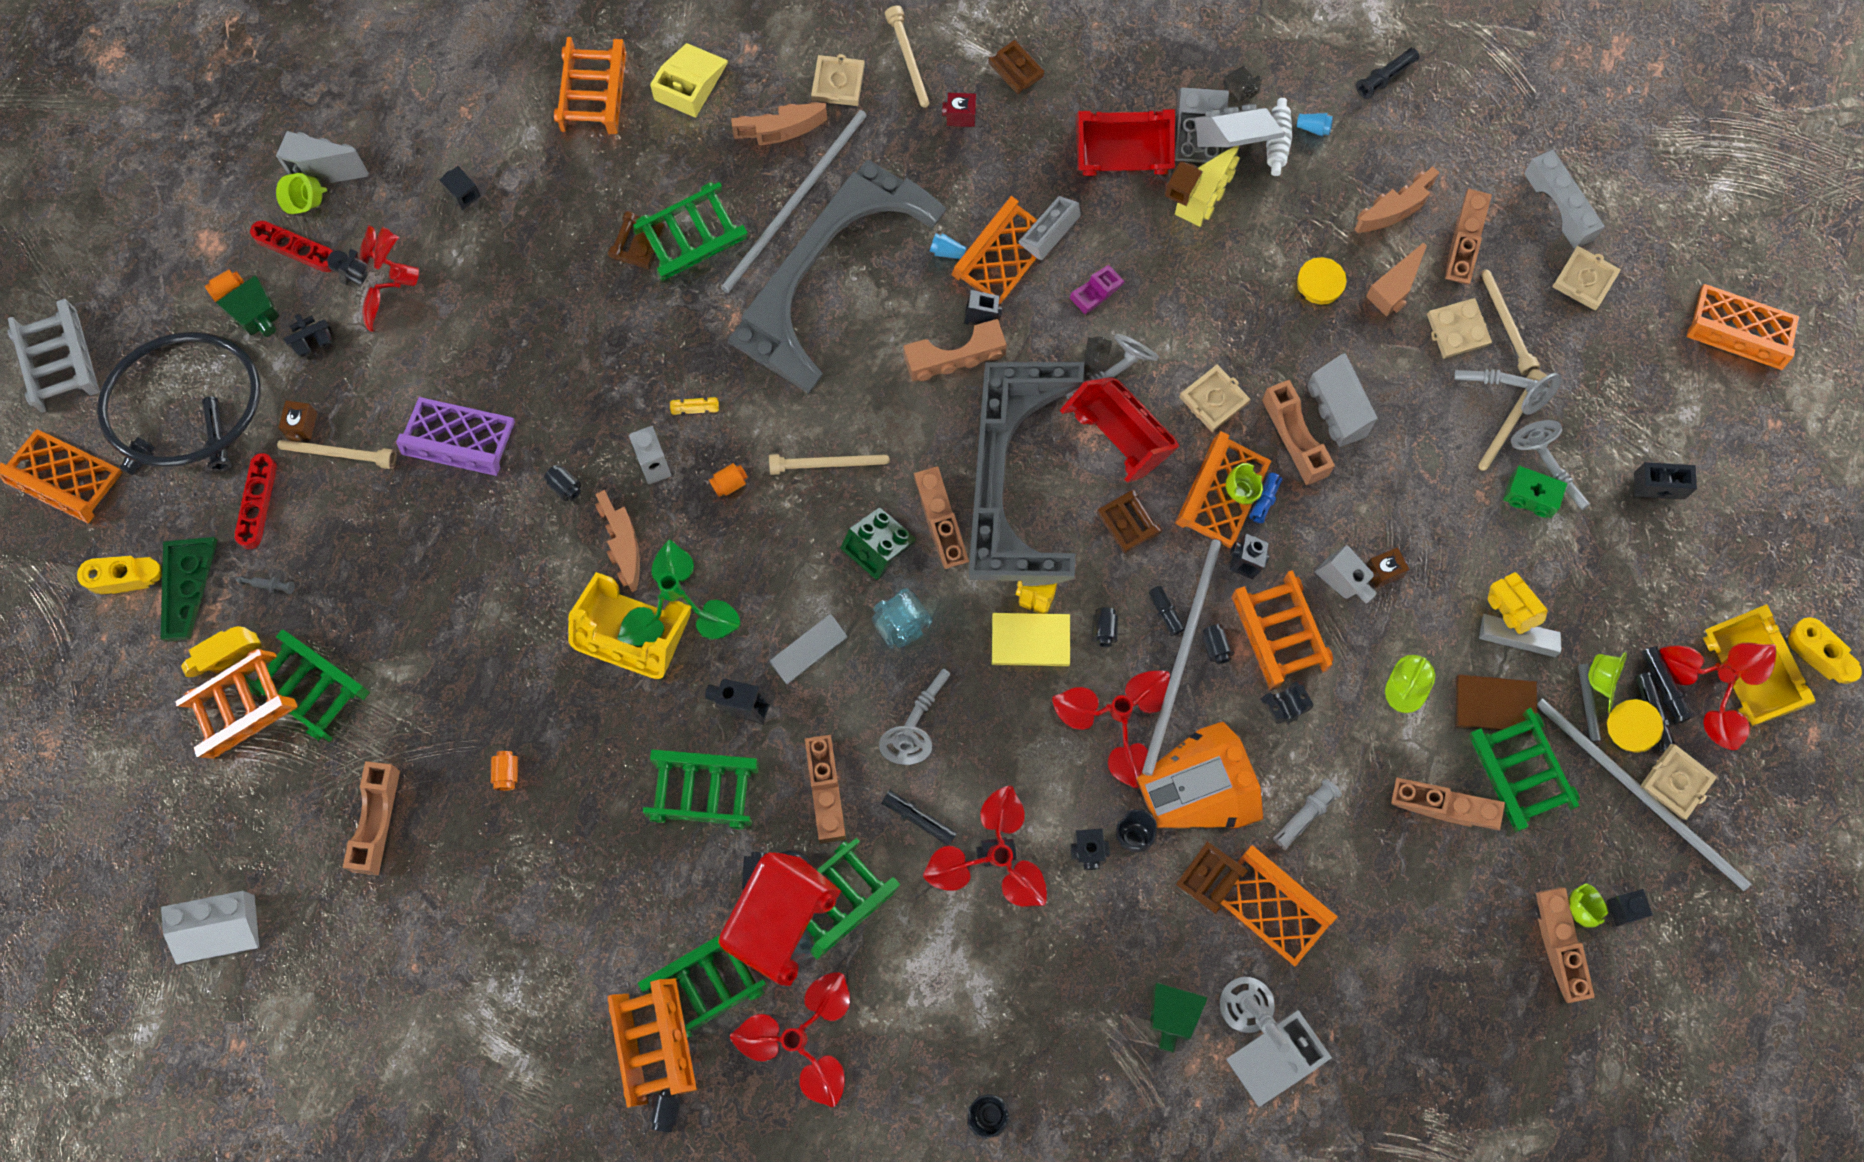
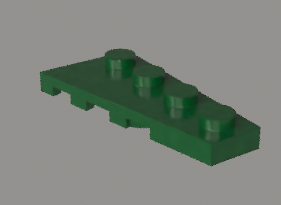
M215 537L163 541L160 639L164 642L191 639L218 539Z

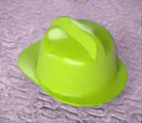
M295 173L285 175L278 181L276 198L278 204L286 213H303L321 204L322 193L326 192L327 188L321 187L319 181L313 176Z
M1626 652L1621 657L1598 654L1595 656L1589 670L1588 678L1593 689L1610 698L1609 713L1613 706L1617 682L1626 661Z
M1407 655L1397 662L1385 688L1386 700L1392 708L1402 713H1411L1421 708L1435 681V671L1430 662L1418 655Z

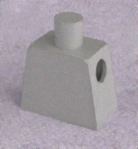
M653 426L629 434L648 485L671 477V472ZM653 463H660L655 468H649Z
M1348 545L1330 554L1315 571L1321 579L1346 599L1356 594L1365 603H1368L1377 594L1368 584L1374 576L1373 572Z

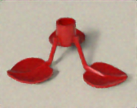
M368 225L360 246L359 260L368 264L370 257L373 258L374 268L378 270L383 263L391 266L389 278L394 281L392 283L376 284L374 288L370 287L366 293L362 307L363 321L367 329L374 332L373 322L380 304V289L389 287L400 288L401 284L414 287L418 281L419 269L385 259L399 237L388 228L383 227L376 240L374 227Z
M1750 642L1739 643L1731 648L1728 658L1722 664L1716 663L1714 666L1706 669L1701 668L1704 664V658L1695 649L1677 645L1659 649L1676 684L1691 685L1698 680L1699 674H1706L1715 670L1718 671L1720 680L1728 683L1719 708L1720 711H1708L1705 714L1703 724L1707 735L1716 744L1729 750H1738L1749 736L1750 725L1746 717L1738 711H1725L1726 704L1733 686L1740 677L1749 685H1759L1771 676L1776 663V645Z
M1148 671L1134 676L1126 685V695L1115 697L1112 705L1107 704L1105 708L1096 711L1099 705L1098 698L1088 688L1075 687L1061 694L1054 695L1052 702L1056 714L1067 726L1073 729L1084 730L1092 727L1094 715L1100 716L1108 711L1111 712L1114 720L1122 722L1124 747H1117L1112 750L1108 758V769L1112 776L1120 782L1133 788L1140 787L1136 778L1142 774L1148 749L1141 743L1128 745L1127 720L1131 717L1133 707L1136 705L1145 713L1161 711L1170 681V673L1168 671Z
M1005 786L993 792L985 800L980 810L982 826L988 830L996 829L995 835L998 845H994L989 849L987 857L965 862L964 853L959 848L954 846L939 848L931 856L923 873V878L930 885L947 891L961 889L968 884L971 878L968 866L990 862L993 866H1006L1007 871L1010 873L1003 878L1001 884L1002 893L1007 901L1017 906H1044L1046 904L1047 889L1039 868L1030 861L1021 860L1012 869L1013 852L1010 847L1004 845V840L1001 837V831L1005 834H1011L1019 830L1025 819L1023 805L1012 786Z
M840 972L826 974L815 980L808 987L804 1003L809 1010L816 1013L804 1024H801L799 1028H789L783 1032L782 1036H778L779 1025L777 1021L767 1014H756L748 1018L729 1036L732 1043L741 1053L755 1061H769L775 1058L779 1052L778 1042H781L783 1048L787 1051H798L812 1063V1065L804 1067L800 1073L799 1085L802 1092L812 1101L829 1107H835L842 1097L845 1086L844 1070L840 1062L833 1056L825 1055L816 1061L804 1049L808 1040L805 1029L817 1020L820 1015L827 1021H835L842 1018L848 1011L850 993L845 976Z

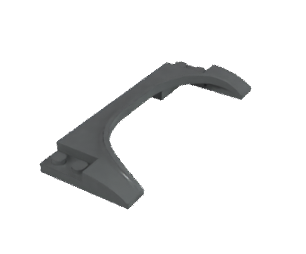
M867 159L857 173L853 172L741 316L742 322L729 337V344L809 394L821 379L823 373L801 347L791 322L793 297L805 274L837 233L844 227L847 229L851 222L863 216L885 211L903 212L933 229L946 212V208L927 191L908 178L903 181Z
M985 362L969 580L1022 581L1023 586H1040L1075 579L1076 553H1040L1027 546L1015 535L1004 514L1003 493L1006 454L1013 434L1020 424L1032 413L1046 404L1078 389L1084 383V362Z

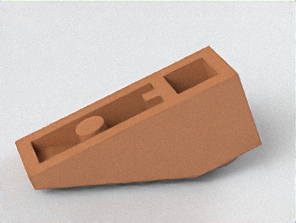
M1424 243L1370 287L1366 297L1386 317L1393 311L1399 312L1406 305L1405 299L1410 292L1427 247Z

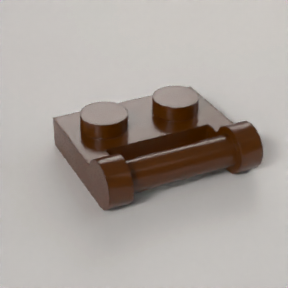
M625 211L622 217V226L614 245L608 251V256L618 261L650 269L656 253L644 231L638 235L635 234L628 252L622 250L632 225L636 224L635 221L640 218V216L633 212ZM664 223L653 226L660 242L666 230Z
M1135 489L1097 510V514L1124 554L1147 540L1155 538L1163 531L1159 524L1154 523L1138 499L1139 494ZM1126 504L1131 505L1147 530L1141 531L1125 507Z
M1207 841L1175 885L1211 912L1217 914L1220 910V903L1239 877H1244L1248 870ZM1225 866H1228L1232 870L1213 896L1208 899L1204 895Z

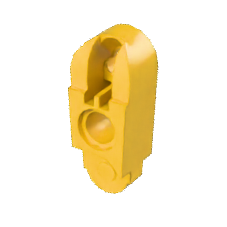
M132 556L95 558L81 564L77 572V579L82 586L95 594H115L150 588L148 585H153L162 577V566L151 557L134 558ZM127 570L126 575L120 578L121 574ZM89 574H95L97 576L94 578H90Z
M1808 617L1793 625L1788 636L1789 646L1799 654V657L1829 680L1835 679L1838 683L1844 684L1853 683L1861 677L1862 669L1859 665L1860 662L1849 653L1852 649L1821 621ZM1824 650L1829 653L1830 658L1825 655Z
M236 626L225 632L220 631L189 649L191 657L183 662L181 668L186 677H195L209 670L218 674L245 659L249 652L261 649L262 644L255 632H251L245 627Z

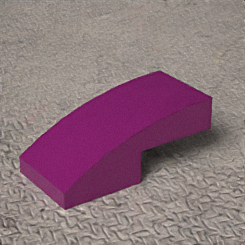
M1107 265L1091 275L1087 283L1071 292L1069 298L1086 315L1117 291L1125 281Z

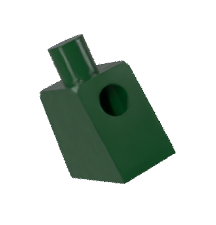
M256 275L216 302L225 314L249 335H254L260 331L264 337H269L276 332V327L272 322L279 317V314L266 288Z
M1160 983L1153 985L1150 1030L1161 1033L1158 1045L1159 1050L1174 1053L1178 1038L1189 1040L1192 1037L1208 997Z

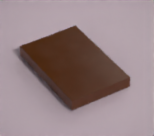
M1459 674L1456 676V727L1500 731L1524 721L1523 713L1529 708H1532L1533 713H1537V681ZM1531 730L1523 732L1526 734H1532Z

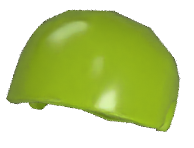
M1242 463L1231 470L1226 479L1228 494L1237 503L1243 505L1255 502L1260 498L1263 491L1262 476L1257 475L1253 471L1254 465Z
M1583 884L1570 893L1568 897L1572 917L1583 927H1597L1605 922L1602 918L1608 914L1607 906L1600 893L1592 885Z

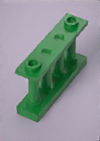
M713 182L707 183L700 188V192L650 217L647 214L635 221L636 224L633 225L635 234L638 235L644 231L660 261L657 275L661 282L747 239L748 232L742 224L737 227L732 224L717 194L722 192L720 182L713 184ZM707 199L725 229L723 231L724 234L717 238L711 235L695 206ZM685 210L688 211L703 239V245L695 249L693 246L690 247L674 217ZM663 221H666L682 250L681 256L675 259L668 257L653 229V226Z
M282 629L276 636L283 643L280 646L282 649L276 655L277 658L273 659L267 666L271 678L290 655L294 656L295 653H298L303 658L300 660V666L278 691V695L288 697L310 669L313 671L317 667L323 671L320 675L322 678L304 698L298 708L289 712V714L309 727L306 733L317 741L324 738L331 742L333 738L324 732L327 726L350 698L353 699L355 696H358L364 701L370 692ZM244 674L245 680L249 684L250 692L258 698L262 694L266 696L259 677L256 681H253ZM337 681L343 686L340 689L342 692L314 725L304 718V715L326 688Z
M1532 708L1525 710L1523 713L1525 720L1490 735L1488 733L1484 734L1481 728L1471 732L1469 735L1499 801L1505 802L1504 811L1515 833L1529 827L1527 822L1530 821L1529 818L1565 803H1567L1571 811L1579 807L1577 801H1580L1576 788L1569 785L1541 729L1544 727L1540 715L1533 713ZM1531 730L1537 745L1503 759L1500 757L1495 758L1492 751L1494 744ZM1538 755H1543L1549 769L1515 783L1507 782L1503 774L1507 768ZM1555 779L1561 791L1560 794L1526 808L1523 806L1519 807L1515 799L1518 796L1517 793Z
M651 749L650 761L653 765H657L656 768L659 771L654 808L643 807L644 815L650 817L649 821L664 823L666 819L720 823L729 824V828L738 830L745 829V826H752L751 817L744 816L748 777H751V774H758L759 762L757 758ZM672 767H680L685 771L680 810L664 809L669 771L672 770ZM699 769L709 770L711 774L707 812L691 811L695 773H698ZM725 771L735 772V775L738 776L733 815L717 813L721 778Z
M857 838L849 844L847 841L843 842L834 851L836 854L817 869L820 874L826 875L841 890L843 895L853 904L852 908L854 909L848 915L845 912L841 913L835 906L830 911H827L826 913L834 921V927L828 932L826 929L822 930L811 918L806 929L814 937L813 941L815 944L810 953L817 960L891 898L900 886L894 877L886 883L883 880L879 881L853 853L860 842ZM846 860L872 888L871 892L873 894L867 899L864 896L860 897L834 869L842 861Z
M720 935L638 982L644 994L652 993L650 982L660 979H676V982H680L698 1015V1018L685 1025L687 1040L692 1037L691 1032L748 998L750 1001L759 998L765 993L763 989L768 987L764 979L756 983L747 965L720 947ZM722 950L729 955L747 988L734 997L731 996L713 963V956ZM698 964L705 969L722 1001V1004L710 1011L705 1007L689 977V970Z

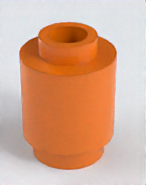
M228 269L210 279L209 284L205 285V288L212 299L217 302L243 284L244 281L237 271L232 273Z
M732 463L713 474L714 477L709 479V482L718 497L722 495L727 496L745 486L744 480L748 476L741 465L736 467Z
M498 751L497 756L491 757V783L494 790H514L515 783H518V757L513 756L512 751Z

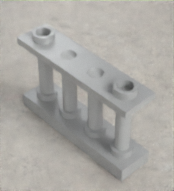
M66 299L56 302L59 312H56L55 316L26 326H22L13 317L7 318L10 326L7 329L8 335L15 344L27 388L25 398L30 406L36 407L41 413L47 411L44 399L75 388L83 389L90 396L100 393L77 310ZM57 325L63 326L64 333H62V336L29 347L26 336ZM65 345L69 347L70 354H68V357L35 368L33 356ZM71 366L75 368L76 375L73 376L74 378L44 389L40 388L39 377Z

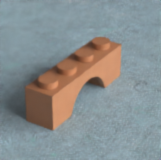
M996 319L974 325L970 341L959 349L942 350L932 345L928 339L903 345V353L912 382L916 380L926 381L937 374L942 373L946 375L962 367H975L983 361L999 360L1006 355L1007 344L999 321Z
M1287 380L1267 388L1262 402L1306 486L1329 477L1335 465L1324 444L1318 443L1310 434L1303 419L1301 400L1291 381Z
M365 761L360 783L362 794L361 817L354 836L348 841L343 868L352 873L379 876L400 770L392 764Z

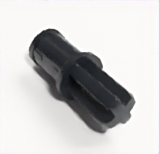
M1157 586L1149 591V595L1159 612L1157 616L1162 618L1170 636H1175L1184 631L1185 627L1175 611L1176 606L1171 604L1163 587Z

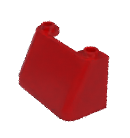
M1163 109L1155 113L1154 111L1096 112L1093 115L1091 111H1078L1075 114L1078 171H1083V176H1096L1097 171L1154 170V175L1168 174V170L1175 169V109Z
M769 852L757 863L720 934L719 945L727 953L781 986H791L797 978L799 970L797 962L790 959L813 914L830 911L835 906L841 890L801 857Z

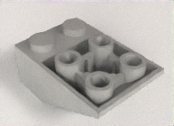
M1180 88L1178 90L1175 161L1207 163L1223 153L1224 147L1197 146L1196 117L1205 116V111L1220 110V113H1224V108L1228 106L1229 91Z
M287 131L276 154L288 175L304 173L306 176L315 177L320 185L368 177L369 174L352 146L334 144L325 138L315 139L302 132H297L296 134Z
M1299 1010L1292 1012L1277 1023V1029L1290 1045V1049L1287 1052L1281 1053L1269 1035L1262 1033L1226 1059L1258 1107L1332 1058Z

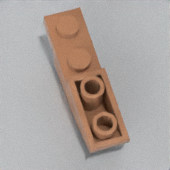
M826 103L787 104L785 106H778L779 115L764 114L754 117L740 116L738 118H731L734 139L757 137L759 146L796 138L813 130L827 120Z
M1432 166L1427 172L1421 171L1414 178V183L1410 187L1405 185L1398 193L1394 189L1386 195L1382 193L1374 201L1373 207L1370 209L1365 208L1357 216L1358 223L1354 230L1357 233L1382 229L1398 223L1418 211L1425 205L1430 195V192L1427 190L1434 185L1440 172Z
M1467 189L1453 234L1445 279L1467 285L1470 284L1492 194Z
M939 467L914 473L922 508L944 570L968 563L969 559L955 515L949 503Z
M605 490L595 494L599 501L595 506L601 518L606 516L610 523L605 525L611 537V540L607 541L610 550L606 552L612 564L618 563L621 569L617 575L623 587L629 585L631 591L634 592L637 590L640 574V554L634 527L625 507L615 511Z
M831 735L806 738L805 745L819 843L846 840Z
M1396 777L1391 804L1418 814L1468 827L1475 825L1500 831L1505 802L1452 792L1450 788Z
M1559 887L1536 892L1541 918H1538L1542 938L1554 975L1566 1003L1595 998L1583 944L1577 940L1566 888Z

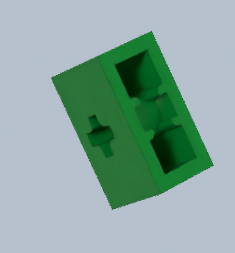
M1519 465L1511 474L1503 501L1508 502L1512 507L1530 510L1536 516L1552 518L1560 508L1568 483Z

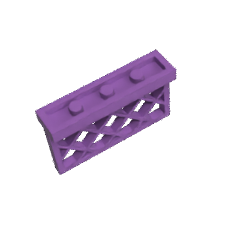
M419 397L403 434H399L396 443L401 455L497 476L500 470L499 461L515 420L512 417ZM423 406L434 408L436 412L425 418H422L420 414ZM452 412L457 413L460 417L446 423L442 416ZM440 418L443 426L430 431L426 424ZM473 418H480L483 421L482 424L470 429L466 422ZM463 423L467 431L454 437L450 429ZM497 423L506 424L505 429L496 434L490 428ZM424 426L427 431L426 434L420 437L411 436L413 430ZM487 429L491 436L478 442L474 434ZM445 431L451 437V439L444 442H438L434 438ZM471 436L475 444L467 448L460 447L458 442ZM495 441L497 445L495 454L483 451L482 447Z

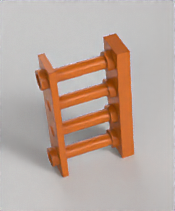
M567 37L566 46L562 47V60L564 64L558 108L554 109V120L558 122L561 132H566L567 120L602 122V124H605L608 134H618L627 53L623 39H613V48H609V51L575 49L572 37ZM575 59L609 60V63H611L610 69L606 71L573 70ZM572 79L606 81L608 89H604V91L571 90ZM570 100L604 101L606 109L602 110V112L569 111Z
M1293 570L1288 571L1284 577L1285 584L1253 595L1247 593L1244 586L1235 589L1231 597L1270 691L1279 688L1287 674L1316 664L1320 665L1322 672H1326L1333 665L1332 652L1329 647L1324 645L1303 596L1302 582L1299 577H1295ZM1288 593L1290 594L1295 607L1263 618L1261 616L1257 617L1254 610L1255 604ZM1299 616L1304 631L1275 641L1267 640L1264 634L1266 627ZM1307 640L1310 641L1315 654L1284 665L1277 664L1274 657L1275 651Z
M262 649L253 650L247 654L245 659L200 687L188 690L184 697L176 701V705L179 707L193 708L204 735L203 742L194 747L197 757L215 759L298 708L294 698L278 695L266 667L267 663L277 658L274 652ZM254 671L257 672L267 696L266 703L259 708L256 707L244 674L248 676ZM233 684L236 685L246 709L245 716L238 721L234 717L224 692L225 689ZM212 697H215L225 722L224 729L217 734L213 730L203 705L204 702Z
M660 979L650 982L652 993L633 999L629 998V994L607 996L627 1108L649 1104L647 1094L670 1088L671 1095L697 1090L676 979ZM654 1004L657 1021L635 1027L632 1011ZM659 1032L662 1048L640 1055L637 1038ZM665 1060L667 1077L645 1083L642 1066Z

